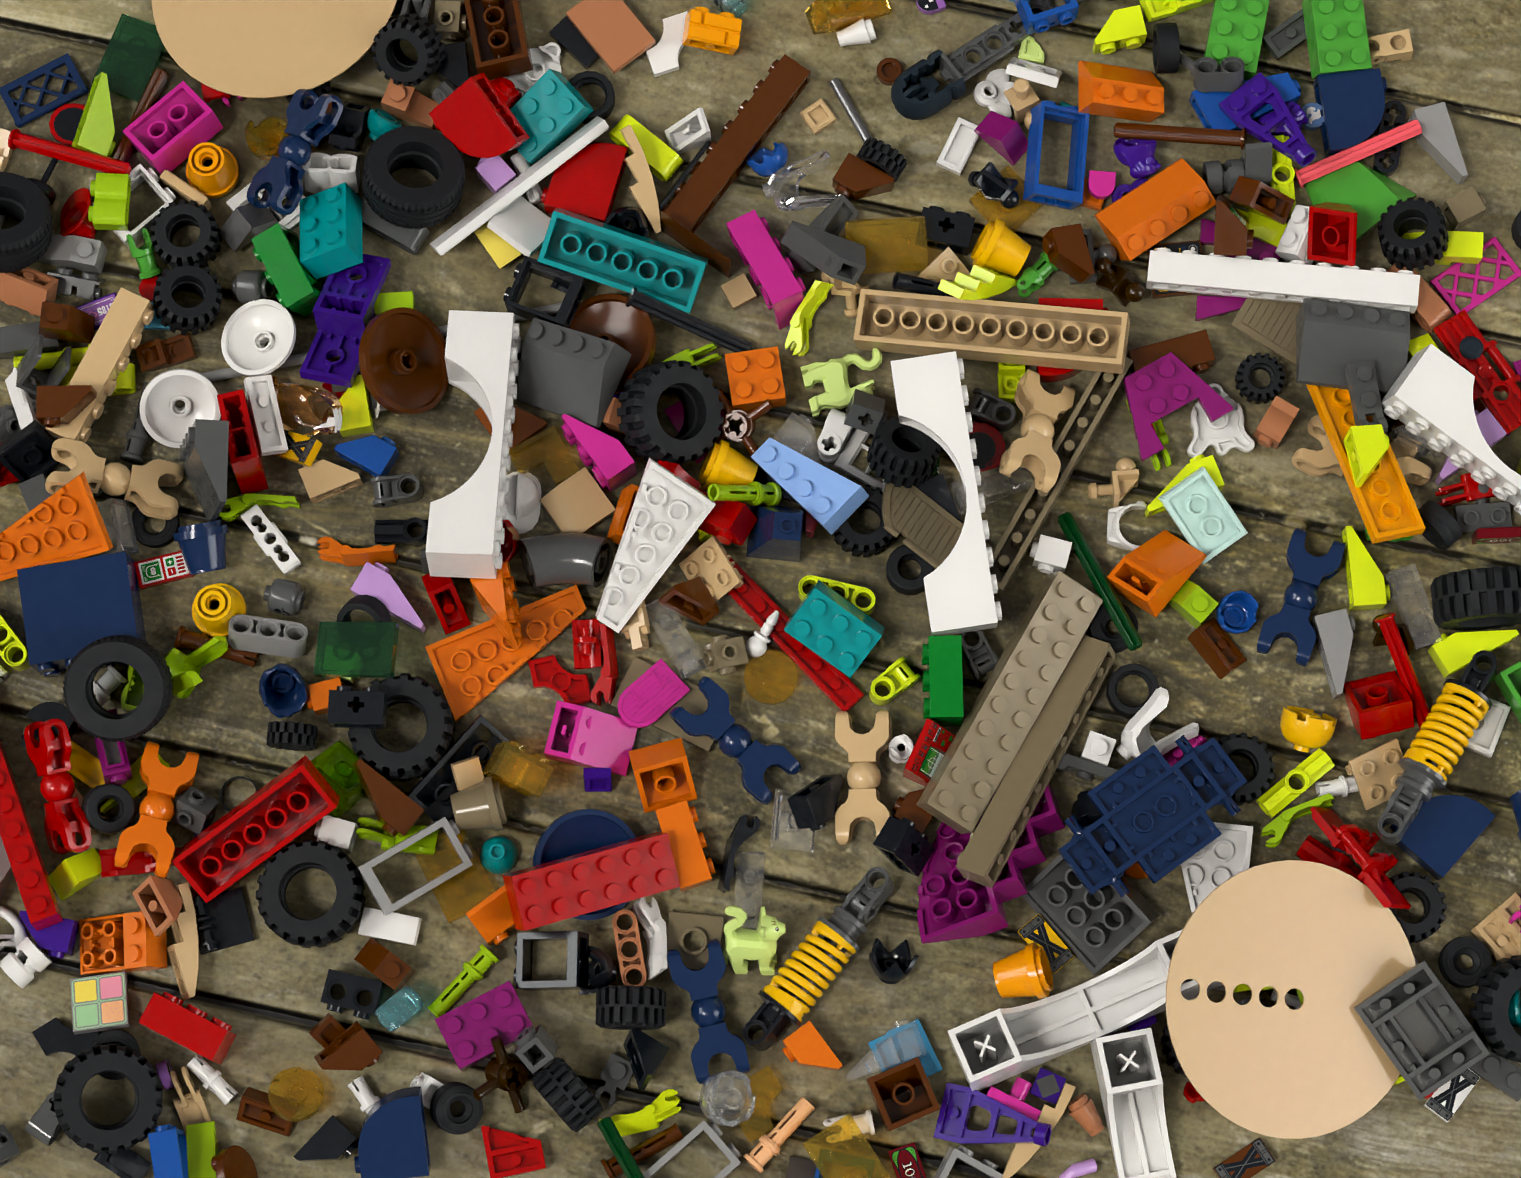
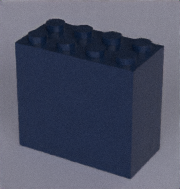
M126 551L17 569L29 665L38 673L44 675V677L61 675V671L67 670L73 657L82 648L98 639L112 635H129L146 641L134 560ZM109 663L102 668H107L109 665L115 666V664Z

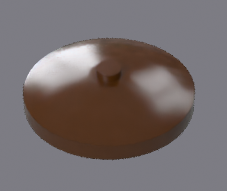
M602 294L586 299L579 304L569 329L615 342L632 354L614 393L615 395L626 390L623 386L628 379H633L632 375L638 369H644L646 365L652 363L656 351L657 336L654 323L648 313L631 305L629 307L625 306L628 297L619 294Z
M405 307L381 312L368 323L360 340L359 366L367 389L381 406L395 414L409 416L429 411L442 400L448 389L449 381L445 363L446 341L441 331L426 315L415 309Z

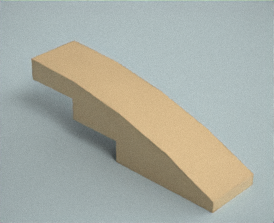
M628 125L619 130L633 153L624 158L637 181L628 188L641 211L645 214L653 232L657 234L661 231L653 177L643 149L631 125Z
M188 882L176 886L183 899V904L178 919L171 925L176 944L167 947L183 1001L195 996L198 975V931L195 908Z
M1065 1083L1054 1108L1044 1104L1037 1122L1050 1124L1053 1130L1063 1115L1076 1087ZM1034 1128V1129L1032 1130V1132H1031V1134H1032L1033 1137H1034L1035 1128ZM1034 1143L1015 1144L1003 1171L1002 1178L1012 1177L1030 1160L1041 1146Z

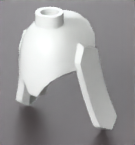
M1162 687L1156 689L1145 705L1128 721L1123 729L1121 744L1116 750L1127 761L1131 757H1138L1153 745L1164 755L1178 746L1174 741L1182 735H1185L1187 740L1199 735V725L1193 722L1170 733L1157 742L1152 738L1149 730L1150 723L1153 718L1167 707L1169 701L1168 690Z

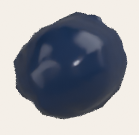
M278 663L262 673L258 691L263 705L268 707L272 714L278 718H288L304 708L308 699V691L304 678L296 668L289 664Z

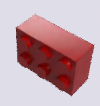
M165 991L162 996L154 992L138 1023L221 1065L237 1036L230 1032L233 1026L215 1017L211 1021L207 1020L208 1013L188 1004L187 1008L182 1007L183 1000Z

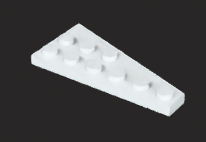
M651 458L648 459L595 615L597 620L617 633L621 631L716 505L706 495Z
M1213 822L1222 835L1181 864L1192 914L1199 904L1223 882L1249 869L1253 826ZM1223 985L1213 990L1225 991V987Z

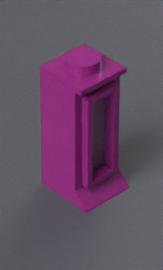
M116 709L108 710V712L117 714ZM94 737L105 784L123 785L127 780L133 779L124 742H109Z

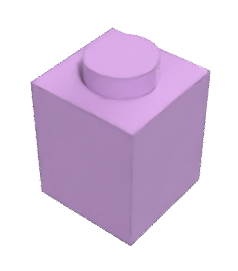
M499 155L491 158H481L475 168L479 179L493 194L517 178L513 170Z

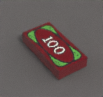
M1521 527L1477 528L1471 535L1472 545L1521 543Z
M914 1142L888 1151L896 1178H927Z

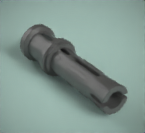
M144 382V383H143V387H142V391H141V396H142V393H143L145 387L147 386V384H148L149 382ZM139 399L132 428L126 432V438L128 439L124 453L120 454V459L128 463L142 465L144 463V458L142 457L145 445L149 443L150 437L141 421Z

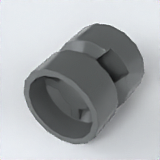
M1242 159L1226 160L1224 164H1221L1220 161L1203 162V180L1212 195H1221L1224 190L1231 194L1239 175L1245 177Z

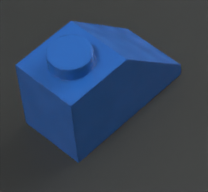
M372 435L338 444L334 448L338 457L374 477L387 476L400 455L395 447L396 443L385 436H382L380 439Z

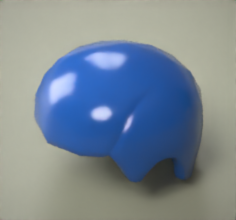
M774 142V150L762 147L748 158L746 163L759 176L770 177L777 174L785 167L788 159V149L783 142L780 144Z
M1245 591L1231 592L1223 597L1217 606V622L1226 632L1232 634L1245 633L1257 621L1258 602L1250 593Z

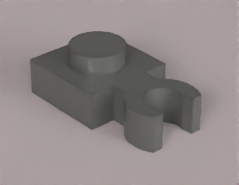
M613 1053L611 1054L599 1077L606 1083L598 1088L595 1093V1097L598 1100L603 1092H608L611 1095L608 1105H614L616 1102V1089L619 1088L625 1091L633 1075L629 1061Z

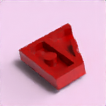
M481 1126L490 1178H507L547 1169L541 1140L488 1126Z

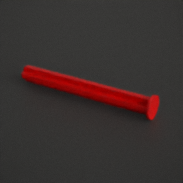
M16 128L10 132L8 137V147L13 150L19 148L106 173L130 175L132 171L129 162L21 133Z
M1395 612L1388 613L1376 618L1374 621L1380 625L1400 680L1412 700L1413 713L1420 728L1423 722L1426 721L1430 710L1394 620L1396 614Z

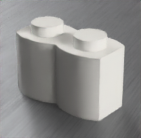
M311 153L310 160L302 168L305 170L303 176L306 191L318 193L346 182L355 193L359 192L361 178L357 156L351 154L330 156L325 153Z

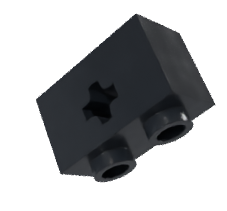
M938 206L923 207L915 245L942 251L949 247L954 253L967 256L975 218L970 217V214L966 212H945L943 208ZM944 225L949 226L948 232H943Z
M337 686V690H329L327 723L330 727L386 729L388 696L385 692H381V688L365 687L364 691H353V687ZM357 701H360L364 707L359 708L356 713L351 706H356Z
M889 816L873 845L898 869L919 877L934 848L927 842L928 837L925 834L914 829L916 825L912 821L904 817L899 820Z

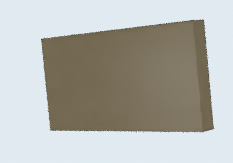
M634 656L611 703V707L618 710L617 704L620 695L628 686L652 667V664ZM681 679L690 689V692L662 715L658 721L651 724V726L674 737H681L683 741L709 753L714 744L712 739L707 736L694 737L687 735L670 717L669 712L674 707H683L693 715H701L708 708L707 699L699 690V687ZM729 701V703H730V704H729V711H730V709H731L733 703Z

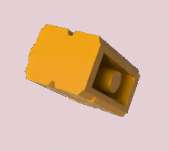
M706 7L690 9L685 17L682 45L733 55L739 47L742 19L735 18V15L730 12L710 13V10Z

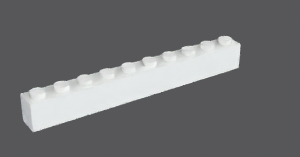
M1156 248L1155 251L1150 250L1146 289L1302 303L1304 298L1415 313L1418 306L1420 275H1415L1409 270H1399L1397 273L1386 272L1387 270L1384 268L1360 270L1358 266L1345 265L1343 268L1332 267L1333 265L1330 263L1306 265L1304 261L1292 260L1289 263L1279 262L1276 258L1252 260L1250 256L1230 258L1225 257V255H1214V253L1198 255V252L1192 250L1176 253L1171 252L1168 248Z

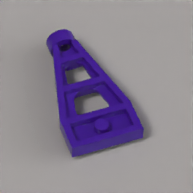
M1261 72L1219 103V109L1240 129L1246 128L1247 133L1263 143L1271 142L1273 149L1296 161L1300 167L1307 166L1316 157L1317 152L1307 143L1279 91ZM1267 103L1272 106L1276 113V118L1264 126L1252 120L1250 115ZM1282 124H1285L1293 134L1284 143L1271 135Z
M947 1082L933 1137L962 1145L1034 1143L1046 1147L1051 1138L1052 1126L1036 1122L977 1090L972 1092L969 1087ZM975 1105L988 1110L991 1114L989 1127L986 1130L971 1131L967 1128L971 1108ZM1001 1115L1013 1118L1018 1122L1015 1134L1007 1135L996 1132ZM1035 1128L1034 1137H1033L1032 1134H1031V1132H1032V1130Z

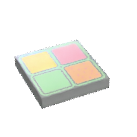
M125 971L70 979L72 1024L75 1035L130 1027L128 982Z

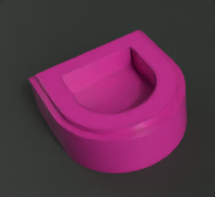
M1089 170V193L1096 199L1110 197L1115 188L1116 172Z

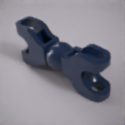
M298 89L294 93L286 110L288 124L284 132L289 136L284 137L279 144V157L272 156L270 162L254 175L247 190V200L252 206L268 208L271 205L274 211L282 215H289L294 212L303 195L302 177L305 170L300 167L306 165L310 160L311 146L317 147L320 140L336 127L343 111V103L338 96L323 94L318 97L310 89ZM305 97H307V101H308V102H307V105H306L305 108H304V107H303V99H304ZM331 102V111L325 114L328 104ZM265 189L262 198L258 200L259 191ZM286 196L287 202L285 206H282V199Z
M1296 528L1291 537L1286 555L1288 566L1293 571L1292 583L1284 591L1283 599L1285 603L1282 610L1264 621L1256 650L1258 653L1267 654L1275 640L1289 638L1297 646L1296 664L1306 667L1316 641L1315 631L1309 623L1310 612L1318 603L1320 584L1338 573L1346 544L1345 542L1335 540L1326 555L1315 557L1309 554L1304 547L1306 531Z
M703 676L699 680L698 687L707 699L708 708L705 713L693 715L683 707H674L669 712L671 719L689 736H707L714 742L718 740L719 748L723 754L731 758H737L735 762L741 767L743 788L758 802L768 805L772 801L773 795L763 780L766 768L777 766L787 774L794 775L801 770L800 763L783 746H765L757 740L753 741L748 728L742 724L734 723L736 720L729 712L728 694L712 679Z
M717 938L709 941L707 946L709 961L700 970L687 968L678 950L671 949L667 952L673 982L679 987L686 989L690 994L691 1001H693L691 1017L699 1026L700 1037L692 1049L691 1061L699 1084H704L709 1080L708 1062L717 1053L730 1055L739 1073H749L750 1070L744 1041L727 1030L724 1021L726 1007L723 1000L717 996L719 995L717 984L723 977L726 969L721 945Z

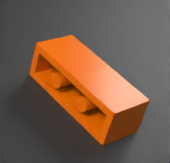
M687 800L655 810L661 831L668 833L681 892L713 882L711 875L716 872L712 859H706L703 848L707 847L703 832L697 833L694 823L698 822L699 819L695 807H689Z

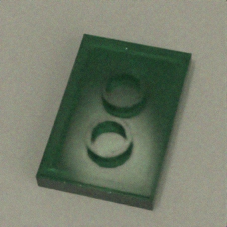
M125 14L121 15L94 76L95 78L101 72L107 74L110 93L139 103L166 49L156 26Z
M319 622L314 675L317 677L394 678L399 624L396 622Z

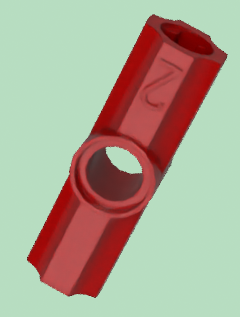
M1310 835L1307 836L1295 856L1303 861L1321 863L1339 869L1359 880L1357 876L1362 872V870L1354 866L1355 863L1346 855L1336 850L1332 851Z

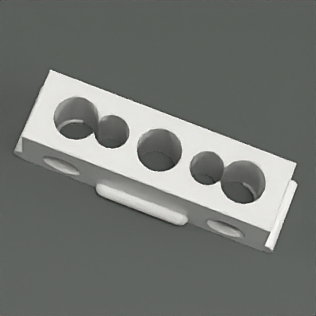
M14 367L13 372L5 380L20 428L22 430L36 420L45 429L44 424H41L36 418V395L16 387L18 368ZM27 377L32 384L37 385L34 377Z
M257 504L240 516L254 534L253 538L267 556H271L285 576L301 565L299 559L287 545L288 541L274 522L268 520ZM262 519V526L267 528L265 532L261 533L259 526H253L255 520ZM269 538H276L273 544H267ZM278 549H283V554L289 555V559L286 562H281L282 557L279 553H276Z

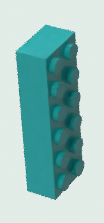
M557 207L552 213L537 261L628 293L631 292L633 287H637V291L678 310L690 313L693 309L709 259Z

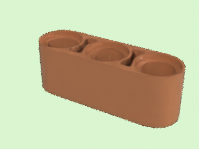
M1393 264L1386 272L1397 273L1400 269L1396 268V265ZM1413 268V271H1412V272H1413L1415 275H1419V274L1414 270V268ZM1420 276L1418 306L1415 313H1410V315L1426 332L1432 333L1433 328L1448 320L1452 313L1444 301Z
M622 909L614 914L612 919L621 978L625 986H646L648 977L638 921L632 911ZM628 916L633 920L630 929L621 930L618 927V921L621 917ZM629 943L635 944L638 947L636 955L631 958L625 957L622 954L623 947ZM631 971H639L642 974V980L639 984L631 985L627 982V976Z

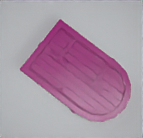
M660 659L623 691L617 704L618 714L622 721L631 727H648L658 721L662 715L688 694L690 689Z

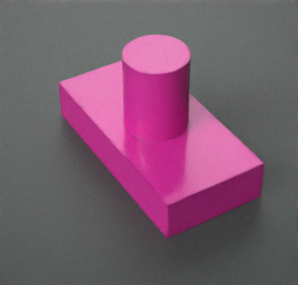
M1020 1077L1016 1078L1009 1094L992 1086L986 1094L988 1097L1036 1122L1042 1112L1024 1103L1032 1084Z

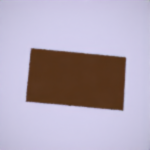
M661 211L660 224L662 232L692 253L708 258L710 266L729 278L731 259Z

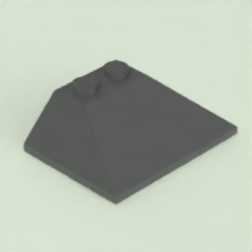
M1425 960L1354 1007L1419 1101L1490 1054L1470 1022Z

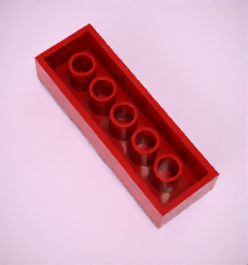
M305 755L179 848L171 862L205 903H208L337 808L340 796Z
M654 832L502 875L515 929L522 931L680 887L668 833Z

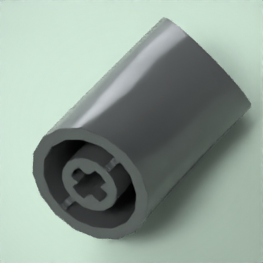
M551 533L519 540V552L526 576L534 589L560 584H577L596 588L603 583L608 574L612 561L613 544L608 537L593 534Z

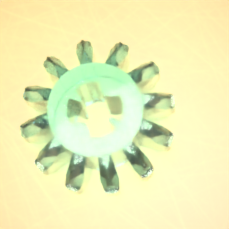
M410 986L403 987L379 1006L375 1014L383 1027L385 1026L388 1031H395L423 1008L424 1003L420 999L419 994Z

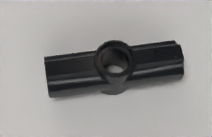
M416 517L408 520H375V544L423 546L427 541L429 520H422ZM421 527L423 532L419 537H411L409 533L412 528Z

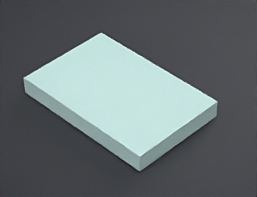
M1203 466L1158 497L1189 545L1206 554L1207 557L1203 560V564L1248 533Z

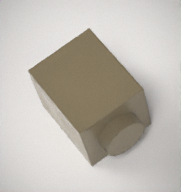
M1472 187L1445 200L1441 210L1451 228L1455 231L1481 218L1486 211V201L1483 195L1477 193L1475 188Z

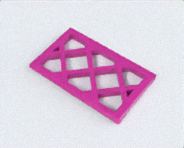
M1496 237L1483 244V251L1493 245L1498 252L1497 259L1483 257L1479 264H1476L1475 274L1459 272L1460 266L1465 263H1455L1429 281L1455 315L1464 309L1468 313L1521 276V270ZM1481 262L1496 264L1494 278L1479 275ZM1500 265L1510 267L1514 274L1506 280L1499 279ZM1447 275L1454 276L1452 290L1444 289L1438 281ZM1458 277L1474 280L1472 293L1457 291ZM1478 281L1493 283V288L1484 295L1476 294ZM1455 297L1471 298L1470 304L1460 310L1455 304Z

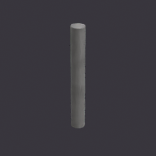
M834 78L829 84L864 143L869 137L872 139L870 132L838 78Z

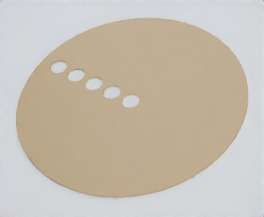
M152 0V9L155 25L163 45L174 61L191 77L212 89L233 96L275 98L293 95L298 89H313L332 80L355 64L375 43L373 40L375 35L379 33L378 31L388 24L397 0Z
M1299 860L1269 862L1249 868L1226 880L1199 904L1188 919L1177 940L1168 969L1165 1004L1167 1025L1174 1051L1185 1075L1195 1090L1219 1114L1234 1124L1258 1134L1283 1139H1303L1328 1134L1353 1123L1379 1103L1400 1075V1072L1354 1007L1416 966L1408 939L1391 910L1384 908L1365 884L1339 869L1321 863ZM1187 979H1193L1199 985V994L1193 1000H1187L1181 994V985ZM1214 981L1222 983L1226 991L1223 1000L1217 1003L1212 1002L1207 996V988ZM1239 984H1246L1251 989V999L1245 1005H1239L1233 998L1234 988ZM1266 986L1273 987L1277 992V1001L1272 1007L1263 1006L1259 1000V993ZM1295 988L1302 993L1303 1003L1298 1009L1292 1010L1285 1003V995L1290 989Z

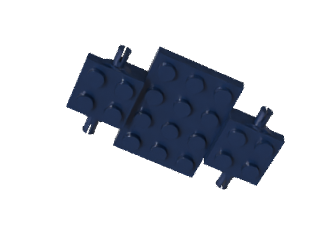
M1182 735L1174 742L1182 750L1184 756L1173 766L1168 764L1155 745L1151 746L1086 794L1101 813L1102 817L1084 828L1074 815L1064 821L1074 835L1068 843L1058 849V852L1091 896L1101 888L1111 884L1121 898L1128 894L1130 890L1121 877L1136 862L1152 883L1155 884L1222 835L1206 814L1208 810L1223 804L1231 817L1241 811L1231 797L1247 780L1214 737L1203 745L1193 748L1185 735Z

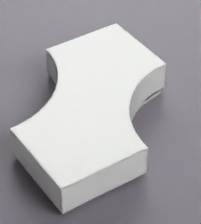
M687 11L662 19L664 29L662 37L653 48L646 51L654 77L679 70L678 57L680 51L685 46L682 45Z

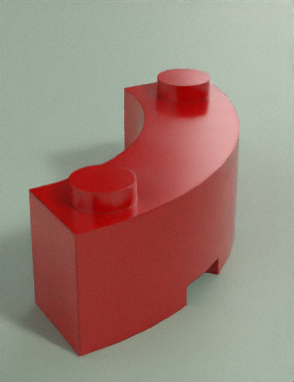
M658 460V464L708 497L707 492L699 489L701 483L691 477L679 464ZM714 501L716 505L698 529L715 536L723 544L730 545L734 543L743 545L758 519L745 503Z

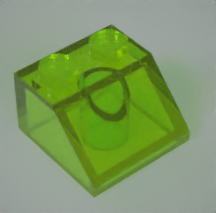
M340 740L311 760L317 770L340 796L337 808L329 813L335 818H339L351 809L365 793L353 766L354 762L359 758Z

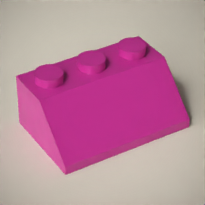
M182 81L126 127L123 133L147 162L161 175L164 170L170 172L189 157L191 150L196 145L207 142L224 127L213 110Z

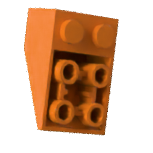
M1164 530L1125 555L1107 578L1117 594L1156 618L1207 556Z
M502 559V569H497L496 579L470 578V582L482 610L514 649H518V637H522L520 623L516 621L515 616L519 614L517 599L513 597V592L517 591L514 575L511 576L508 561L504 562Z
M142 911L79 920L80 975L123 971H149L167 968L166 930L159 937L155 936Z

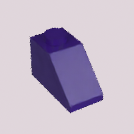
M20 910V918L38 946L48 951L47 956L63 959L64 954L73 956L79 922L63 918L62 922L37 931L30 924L27 912Z

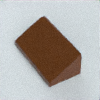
M1214 618L1198 627L1188 636L1190 643L1219 679H1223L1247 661Z
M248 1087L242 1095L236 1120L289 1137L300 1104Z

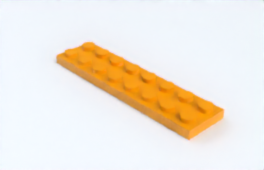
M1306 384L1372 544L1423 534L1426 527L1390 443L1388 451H1386L1381 462L1361 487L1355 486L1343 442L1349 428L1355 426L1349 390ZM1366 416L1368 422H1373L1372 416Z

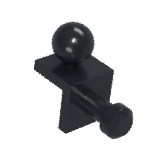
M988 162L980 172L973 171L968 177L969 184L972 187H978L986 200L1000 201L1001 205L1006 209H1013L1018 205L1020 200L1019 194L1013 190L1018 185V181L1002 177L992 162Z

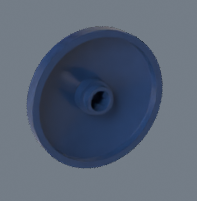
M581 809L568 812L555 819L540 836L533 855V866L633 839L636 836L621 819L608 812L595 809ZM628 902L572 918L580 920L602 919L616 913Z

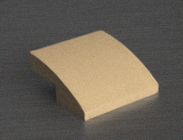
M586 467L563 481L539 501L561 533L587 534L592 531L595 525L615 512L614 506Z
M1516 892L1471 930L1497 961L1502 958L1510 959L1513 955H1521V920L1516 919L1512 924L1509 923V918L1515 912L1521 911L1519 908L1521 898Z

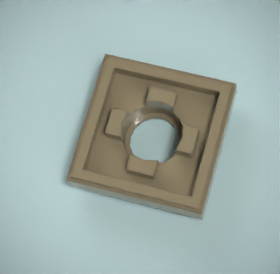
M669 911L667 952L671 949L678 950L687 968L691 970L702 969L709 961L707 948L709 941L717 938L720 945L722 944L724 917ZM691 931L699 932L704 939L703 946L697 951H689L683 944L684 936Z

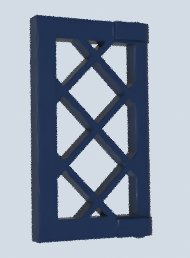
M68 53L0 87V95L18 128L89 92ZM64 65L68 68L66 76L53 73L54 70ZM46 76L42 88L29 85L31 82ZM51 77L64 80L60 93L47 90ZM68 82L75 83L78 88L65 95ZM22 87L19 100L11 99L9 94ZM27 89L40 92L36 105L23 102ZM45 94L58 97L56 100L41 107ZM21 106L34 109L33 112L23 117L19 114Z

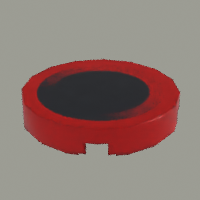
M972 423L973 432L969 433V439H975L977 459H973V465L979 466L980 475L991 474L1000 467L1001 456L1005 452L1004 439L995 427L986 423Z

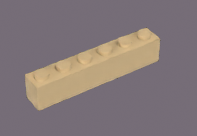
M122 287L120 288L68 384L92 385L97 392V397L69 424H60L59 428L45 427L50 435L58 439L67 438L84 443L87 442L92 432L90 427L94 420L99 419L103 413L105 399L114 392L119 373L124 372L127 368L132 349H136L141 342L142 330L145 325L151 323L154 317V307L150 300Z

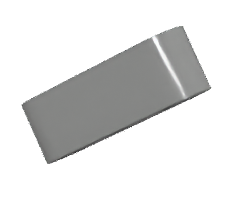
M244 614L235 615L229 621L228 643L233 649L289 658L301 657L306 652L308 630L301 623Z

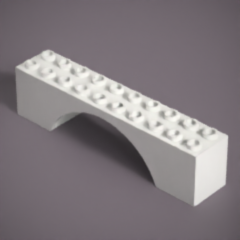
M449 310L445 348V363L449 384L460 388L479 404L491 423L492 436L486 456L472 477L451 494L430 502L425 551L430 576L496 579L497 569H502L503 557L500 551L501 544H504L505 538L503 520H506L507 515L505 495L508 496L509 492L507 471L511 469L509 447L513 446L511 423L515 422L513 400L517 399L515 379L516 376H519V360H517L518 353L521 352L520 324L515 323L514 313Z
M1428 345L1414 354L1382 399L1381 403L1384 413L1392 419H1399L1406 425L1405 428L1410 433L1423 437L1428 441L1427 444L1430 448L1446 454L1450 457L1449 461L1454 466L1466 469L1471 473L1470 476L1474 481L1482 485L1486 484L1493 490L1492 493L1497 498L1510 502L1515 506L1514 510L1521 515V475L1510 469L1495 455L1484 439L1476 420L1473 404L1475 376L1434 345Z
M956 351L890 361L899 423L923 432L945 450L960 474L966 495L965 522L955 547L939 567L923 578L932 636H945L997 628L998 621L1002 620L1000 601H994V594L998 593L996 574L990 575L989 567L993 566L994 559L992 547H986L985 540L989 539L990 534L988 521L982 520L981 513L985 512V501L983 493H978L977 486H981V475L979 466L973 465V459H977L975 439H969V433L973 432L971 412H965L964 407L969 405L967 385H961L960 379H965L963 359H957Z
M1182 930L1155 941L1128 961L1083 984L1029 1004L997 1009L949 1030L948 1035L951 1045L972 1092L983 1090L1087 1045L1095 1038L1110 1035L1165 1011L1168 969L1173 950ZM1193 979L1185 980L1180 989L1182 996L1187 1000L1197 997L1199 994L1198 983ZM1214 981L1208 986L1207 992L1223 986V984Z
M1146 1028L1095 1038L1090 1043L1118 1178H1177L1166 1124L1163 1081L1152 1029Z

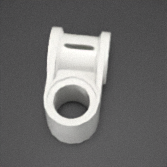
M834 408L829 412L817 441L818 457L826 463L837 461L854 431L853 427L844 424L846 413ZM830 444L834 445V448H830L829 451L825 450V447H828Z

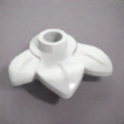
M1006 69L993 70L989 72L985 81L979 82L974 88V99L980 106L988 107L990 111L1011 118V104L1005 97L1004 91L1012 88L1014 82H1009L1010 75L1005 73ZM984 90H987L991 96L986 95Z

